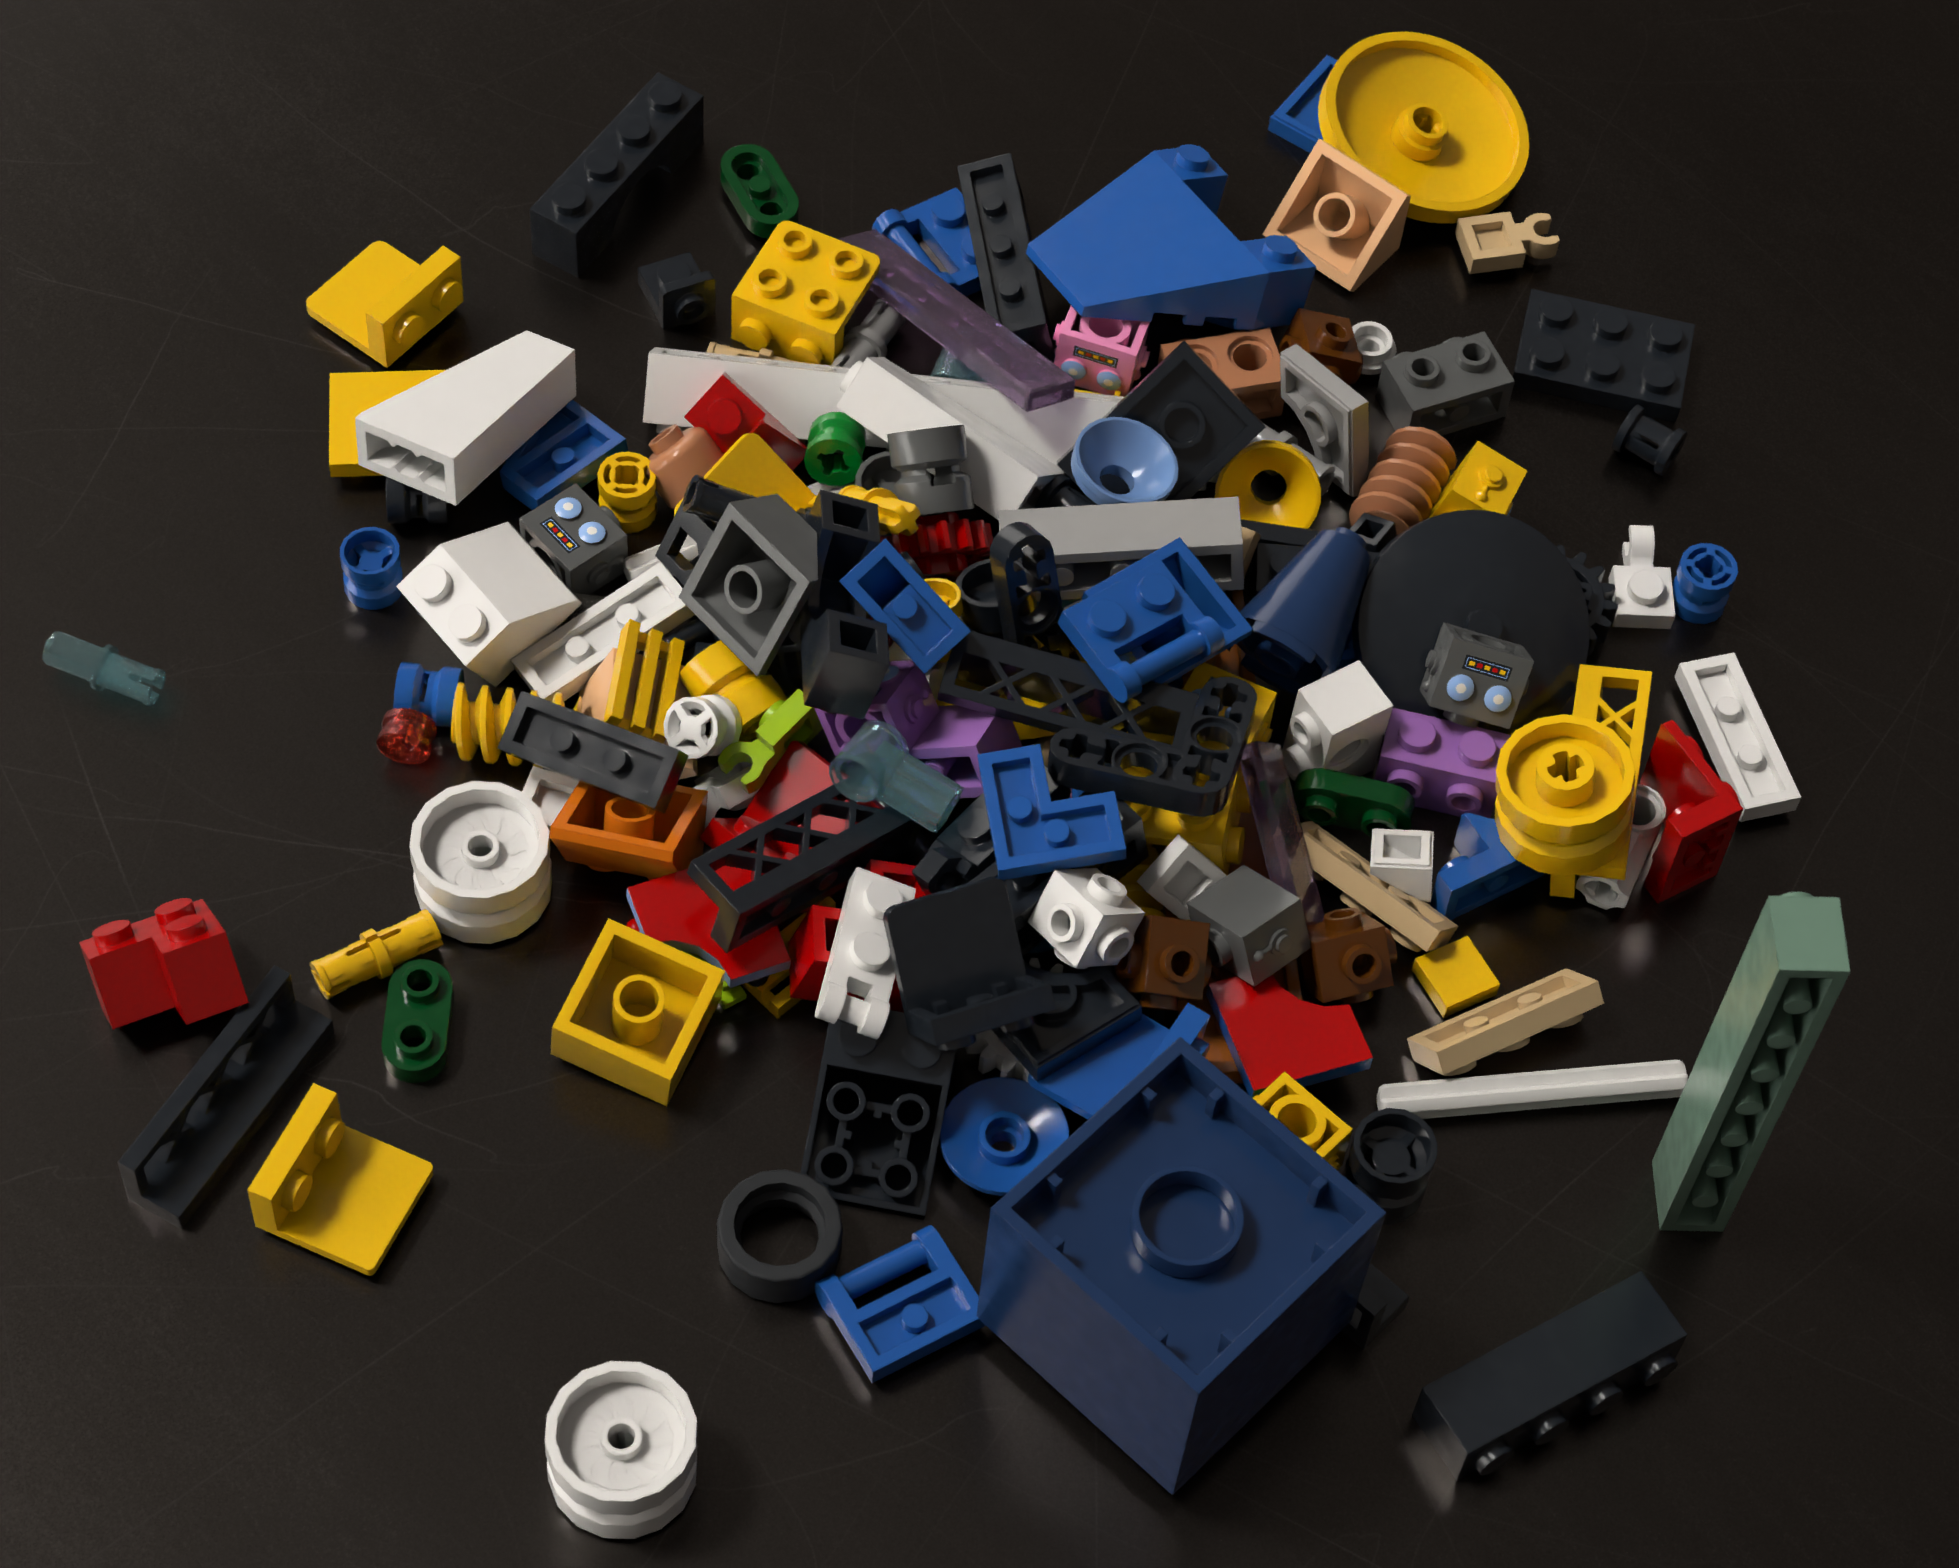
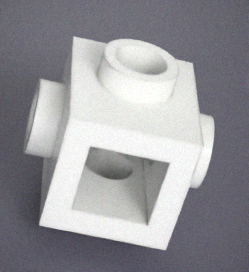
M1097 868L1054 870L1028 923L1054 947L1055 955L1062 962L1074 968L1086 969L1087 967L1118 965L1119 961L1131 949L1134 942L1133 935L1145 912L1126 895L1127 889L1122 883L1111 876L1103 874Z

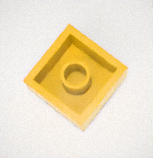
M608 918L552 1026L551 1054L667 1106L721 999L725 970Z

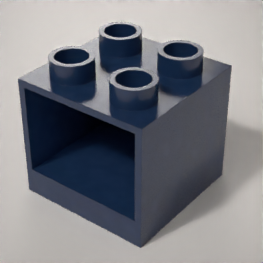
M1179 1037L991 1207L977 1317L1171 1495H1174L1352 1320L1386 1212L1182 1037Z

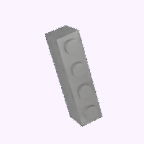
M1239 496L999 510V531L1011 523L1025 522L1050 541L1054 551L1061 600L1082 599L1084 591L1179 537L1223 591L1244 589L1243 539ZM1036 592L1037 601L1041 599V592Z

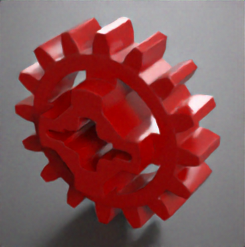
M955 512L924 517L919 516L915 521L919 529L911 536L899 533L897 535L892 534V536L880 537L881 542L886 538L899 554L907 551L926 579L941 578L951 582H955L968 565L983 561L985 558H990V547L993 542L990 523L984 524V520L969 522L968 519L959 520V515Z

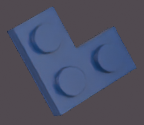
M1040 744L977 754L999 879L1006 880L1053 872L1059 869H1071L1126 859V846L1115 791L1051 801Z

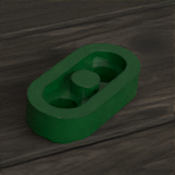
M741 144L726 151L720 164L721 185L749 231L759 237L769 238L776 226L782 221H792L798 224V196L773 155L765 148L754 144Z
M1311 768L1300 772L1296 777L1291 798L1293 808L1307 822L1313 821L1319 826L1336 825L1363 831L1369 837H1372V829L1375 828L1409 830L1415 808L1413 796L1400 786L1325 768Z
M426 959L409 961L401 965L392 974L389 981L381 1043L383 1060L392 1076L407 1083H421L434 1078L442 1071L448 1058L454 1006L453 983L446 968L435 961ZM418 983H428L431 985L424 991H414L411 989L413 985ZM410 1038H421L424 1040V1043L418 1047H407L404 1045V1042Z

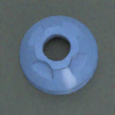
M1123 417L1102 418L1087 425L1081 431L1074 445L1071 457L1072 474L1077 485L1097 505L1165 501L1178 478L1177 458L1167 441L1151 427L1139 421ZM1112 474L1122 478L1128 484L1130 492L1127 494L1110 492L1102 485L1100 476Z

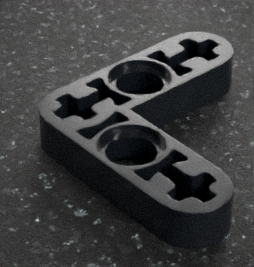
M1015 522L1007 525L994 537L990 547V564L1003 639L1038 649L1037 641L1031 637L1035 636L1036 639L1045 645L1038 650L1087 663L1057 624L1062 611L1079 603L1082 599L1064 608L1062 607L1054 551L1050 541L1028 523ZM1021 558L1022 567H1024L1028 572L1025 573V571L1019 565H1017L1015 561ZM1041 592V599L1036 609L1030 614L1020 617L1019 608L1023 600L1032 593Z
M1219 677L1208 681L1201 690L1181 749L1087 728L1072 727L1062 729L1055 733L1050 740L1047 771L1054 781L1068 788L1094 794L1115 791L1116 799L1191 816L1205 817L1215 815L1222 811L1229 798L1253 726L1257 693L1246 681L1235 677ZM1224 706L1231 707L1229 719L1218 716ZM1216 741L1227 745L1229 748L1221 751L1209 750L1202 747L1199 743ZM1104 763H1110L1111 766H1104ZM1128 767H1143L1154 774L1139 777L1127 774L1123 770ZM1199 773L1209 776V781L1205 783L1204 787L1196 786Z

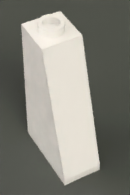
M526 330L363 411L355 418L358 464L456 506L576 396L575 349Z
M866 357L864 362L857 361L849 369L841 382L840 390L845 393L836 407L887 443V434L964 425L968 458L960 464L961 471L971 476L974 504L997 520H999V510L1033 509L1040 493L1052 479L1059 475L1067 476L1057 465L885 357ZM935 468L926 469L935 476Z

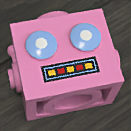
M1071 305L1065 321L1057 324L1053 335V340L1056 341L1055 345L1057 347L1054 350L1055 359L1051 379L1105 395H1114L1115 391H1121V396L1125 397L1131 391L1134 380H1138L1141 377V367L1145 368L1150 352L1147 351L1145 344L1150 322L1081 317Z

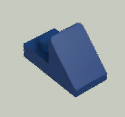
M886 538L839 581L874 621L887 624V634L924 674L970 632V629Z
M1464 813L1461 815L1454 840V845L1461 856L1452 859L1439 870L1429 905L1452 920L1544 876L1545 873L1538 872L1524 865L1510 854L1500 842L1495 819L1472 813Z

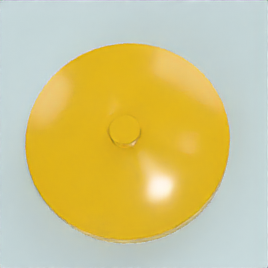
M1388 32L1368 37L1359 41L1341 55L1322 87L1318 105V119L1323 140L1409 194L1411 198L1406 216L1408 218L1429 223L1450 224L1457 223L1458 218L1486 215L1497 208L1508 197L1525 170L1529 155V133L1523 111L1514 94L1502 78L1480 58L1445 39L1416 32Z

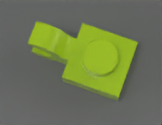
M798 688L786 701L779 700L767 709L759 722V728L755 731L758 739L753 742L732 743L720 753L718 763L721 771L725 774L729 773L738 763L748 762L752 764L751 770L740 780L743 789L748 794L757 791L764 784L767 775L777 765L792 741H802L807 745L823 729L815 708L804 705L803 692Z

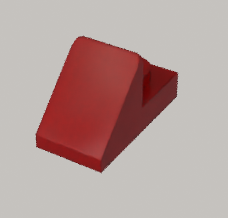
M726 372L717 379L684 416L694 427L704 428L724 454L742 435L754 433L759 435L792 471L805 457L807 447Z

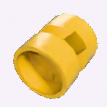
M721 640L697 654L685 665L679 675V679L691 697L719 694L728 698L737 707L742 723V731L738 742H750L757 738L755 731L759 728V722L763 714L775 702L788 699L772 675L756 676Z

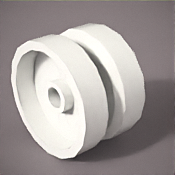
M471 781L446 788L425 803L412 823L409 848L411 864L414 869L415 894L420 909H427L440 933L464 943L492 944L517 937L536 923L550 902L553 878L552 862L550 859V832L542 810L524 792L500 782Z
M609 1361L582 1370L559 1390L547 1413L545 1430L548 1482L557 1506L577 1527L602 1538L635 1539L658 1531L684 1510L696 1486L697 1418L687 1393L667 1373L642 1362Z

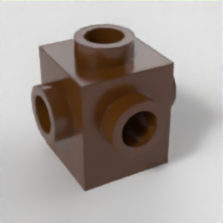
M1298 308L1277 347L1279 354L1281 351L1297 344L1347 385L1355 384L1362 372L1363 355L1358 349L1350 319Z
M1344 908L1326 913L1324 915V922L1307 925L1311 948L1298 956L1297 960L1302 989L1322 1003L1337 1000L1340 1003L1351 1004L1371 999L1374 996V990L1394 986L1391 965L1397 961V950L1390 930L1383 924L1361 912L1360 909Z
M1146 915L1142 918L1133 935L1134 942L1131 949L1119 961L1118 965H1114L1119 982L1131 995L1140 996L1142 1008L1177 1011L1179 1000H1202L1203 988L1210 979L1212 968L1211 957L1207 952L1210 923L1156 915Z

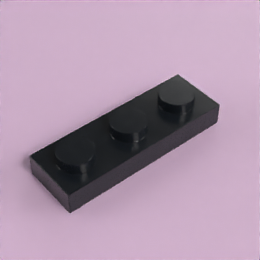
M523 691L519 695L497 747L509 755L664 814L689 755L676 748Z

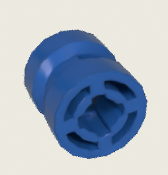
M363 527L351 532L344 538L340 546L345 594L349 601L357 607L367 610L383 609L392 605L402 594L396 587L403 580L398 541L390 532L377 527Z
M1699 543L1690 546L1683 552L1677 568V575L1672 583L1676 615L1693 624H1707L1716 621L1723 614L1729 598V592L1732 590L1738 574L1737 562L1730 552L1712 543Z
M401 662L394 690L393 714L395 722L415 724L420 719L433 720L438 727L451 728L456 687L458 682L465 683L463 668L444 666L437 672L425 670L419 663Z

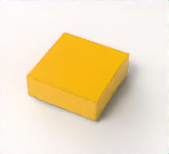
M1468 936L1415 958L1412 966L1413 973L1443 1018L1497 995L1500 986L1499 981Z

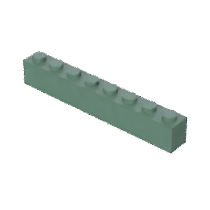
M1790 892L1781 896H1768L1652 1160L1660 1230L1724 1231L1851 972L1839 897H1814L1805 892Z

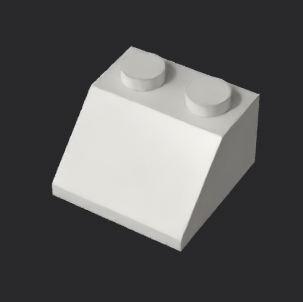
M509 522L439 544L396 586L461 662L495 687L515 669L511 661L512 658L551 634L582 604Z

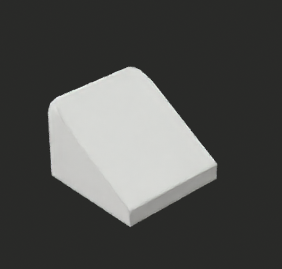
M1372 829L1370 874L1421 901L1431 902L1434 832Z

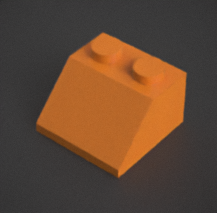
M579 781L552 823L550 839L566 861L585 864L591 869L600 872L619 871L653 880L687 869L692 860L703 855L704 841L700 839V836L705 830L708 791L677 785L664 814Z

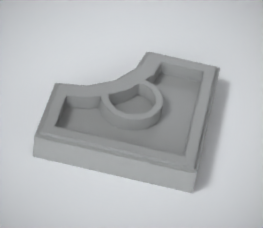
M1295 344L1280 352L1281 398L1294 410L1305 428L1315 457L1335 468L1333 472L1335 477L1332 482L1354 498L1359 495L1362 485L1369 476V401L1299 345Z

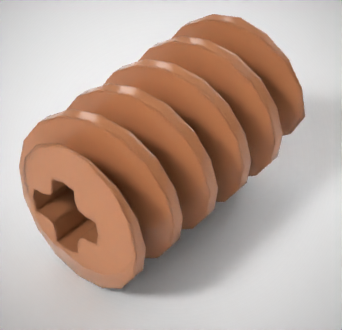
M1408 426L1397 429L1391 434L1386 442L1385 449L1378 456L1376 465L1369 472L1367 481L1362 485L1358 498L1351 505L1349 512L1351 526L1355 524L1363 513H1368L1395 522L1398 535L1407 528L1429 518L1433 504L1440 497L1441 488L1446 486L1449 480V471L1455 469L1457 463L1455 450L1450 443L1437 432L1424 427Z

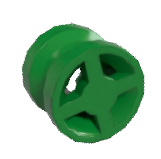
M829 412L819 416L812 423L809 430V444L804 457L805 468L810 476L819 483L828 486H843L853 482L860 465L863 463V452L866 447L867 437L863 425L842 412ZM836 450L843 451V454L835 455L834 453L836 452Z

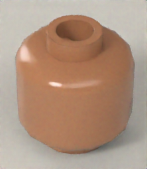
M677 424L661 432L648 444L654 452L648 459L650 460L649 468L656 475V491L668 507L674 510L676 505L684 498L686 488L695 475L703 477L724 455L704 428L693 427L681 431ZM649 468L646 470V477L650 479Z

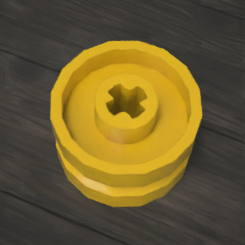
M1561 714L1537 718L1517 729L1501 748L1496 768L1495 789L1497 797L1495 801V823L1500 842L1517 861L1541 873L1560 876L1592 872L1613 860L1628 841L1632 822V797L1636 769L1629 747L1613 729L1587 717Z

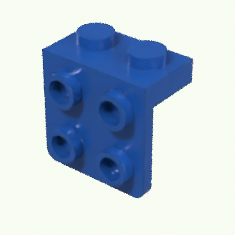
M1187 1003L1169 1030L1142 1014V1020L1037 1082L1029 1073L1028 1082L1034 1089L1089 1120L1179 1037H1182L1201 1055L1206 1057L1211 1044L1202 1039L1210 1015Z

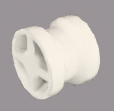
M719 694L683 697L672 704L664 720V735L668 745L689 755L688 759L720 755L728 745L739 741L742 731L741 716L737 707L728 698ZM710 721V735L706 736V724Z

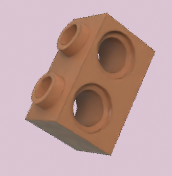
M1270 328L1252 331L1239 330L1226 335L1199 339H1181L1173 343L1161 344L1158 365L1185 340L1259 419L1282 416L1284 400L1281 398L1280 354Z

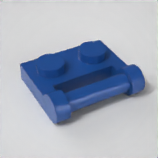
M957 187L901 212L897 209L887 210L874 221L872 229L875 235L884 245H891L921 282L923 285L922 293L934 308L944 307L981 290L963 194ZM917 233L920 235L949 273L940 272L912 237Z
M1161 559L1062 611L1057 623L1110 694L1120 703H1125L1139 695L1144 684L1197 655L1208 657L1221 650L1225 645L1224 634L1219 624L1210 616L1202 614ZM1175 626L1183 634L1131 664L1121 661L1119 658Z
M932 1225L912 1233L911 1242L840 1277L831 1273L815 1282V1293L821 1307L829 1317L833 1318L871 1383L986 1326L977 1317L979 1296L942 1237ZM922 1265L932 1271L857 1309L852 1301Z

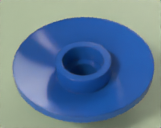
M1008 1077L989 1078L971 1084L951 1100L945 1110L940 1134V1147L947 1165L960 1180L978 1191L991 1195L1005 1196L1069 1138V1128L1066 1117L1058 1103L1034 1089L1029 1082ZM998 1141H1005L1010 1143L1014 1150L1002 1152L992 1148V1145Z

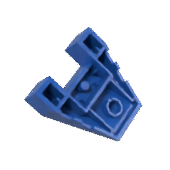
M1191 144L1181 145L1178 148L1154 150L1030 242L1026 250V255L1081 317L1152 322L1154 313L1183 315L1182 321L1184 325L1203 326L1205 317L1234 319L1233 325L1235 329L1248 330L1290 325L1298 308L1304 309L1316 270V266L1298 248L1297 244L1287 236L1271 235L1264 239L1240 241L1221 222L1216 215L1228 174L1210 157L1205 149Z

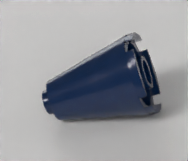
M1337 527L1335 530H1321L1240 611L1253 628L1250 636L1236 643L1245 653L1240 664L1249 672L1266 683L1297 696L1298 689L1339 669L1372 562L1371 556L1366 550L1367 544L1360 535L1344 527Z

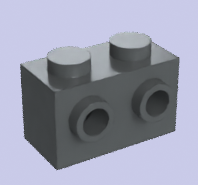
M1484 331L1463 338L1453 337L1442 344L1419 351L1402 352L1391 359L1383 361L1375 397L1395 431L1408 426L1424 427L1443 436L1505 417L1515 380Z

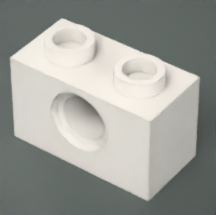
M1360 660L1298 689L1281 752L1283 765L1294 781L1300 772L1311 768H1325L1356 776H1363L1374 770L1394 705Z

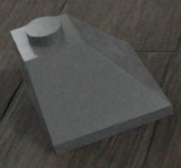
M778 494L729 502L679 595L682 602L756 676L766 674L818 581L817 532Z

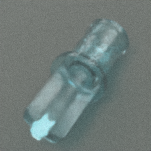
M56 631L46 640L43 647L42 660L46 665L89 681L91 689L96 691H102L104 688H107L151 707L156 703L160 695L153 692L151 687L141 684L139 681L162 690L165 684V670L153 668L122 656L114 645L108 644L102 648L64 632Z

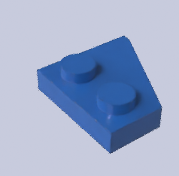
M572 399L506 460L500 470L503 489L533 510L575 483L580 488H583L596 479L600 464L607 457L615 453L628 451L626 438Z

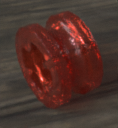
M394 708L387 711L382 720L383 730L379 733L376 741L379 751L389 759L399 763L420 764L427 761L432 751L431 742L437 733V725L432 718L422 712L408 708Z

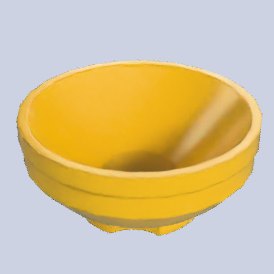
M1262 440L1246 445L1220 470L1215 486V498L1239 496L1240 517L1243 520L1308 529L1317 517L1321 504V484L1312 462L1302 451L1290 444L1277 440ZM1273 470L1283 476L1287 487L1280 498L1274 501H1264L1254 494L1251 483L1253 478L1261 471Z

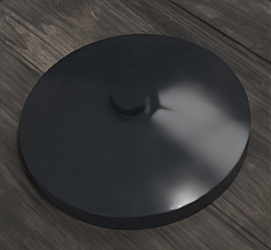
M1459 510L1443 513L1423 520L1398 534L1380 551L1370 565L1352 623L1353 649L1356 661L1360 660L1394 705L1393 708L1448 720L1443 716L1444 710L1429 706L1419 690L1427 669L1425 666L1427 655L1430 650H1434L1443 622L1522 645L1534 660L1528 677L1529 686L1527 692L1520 699L1510 729L1479 721L1477 727L1512 735L1517 729L1537 718L1557 715L1566 705L1576 689L1580 664H1586L1590 638L1589 614L1581 584L1573 568L1560 550L1539 531L1518 519L1491 511Z

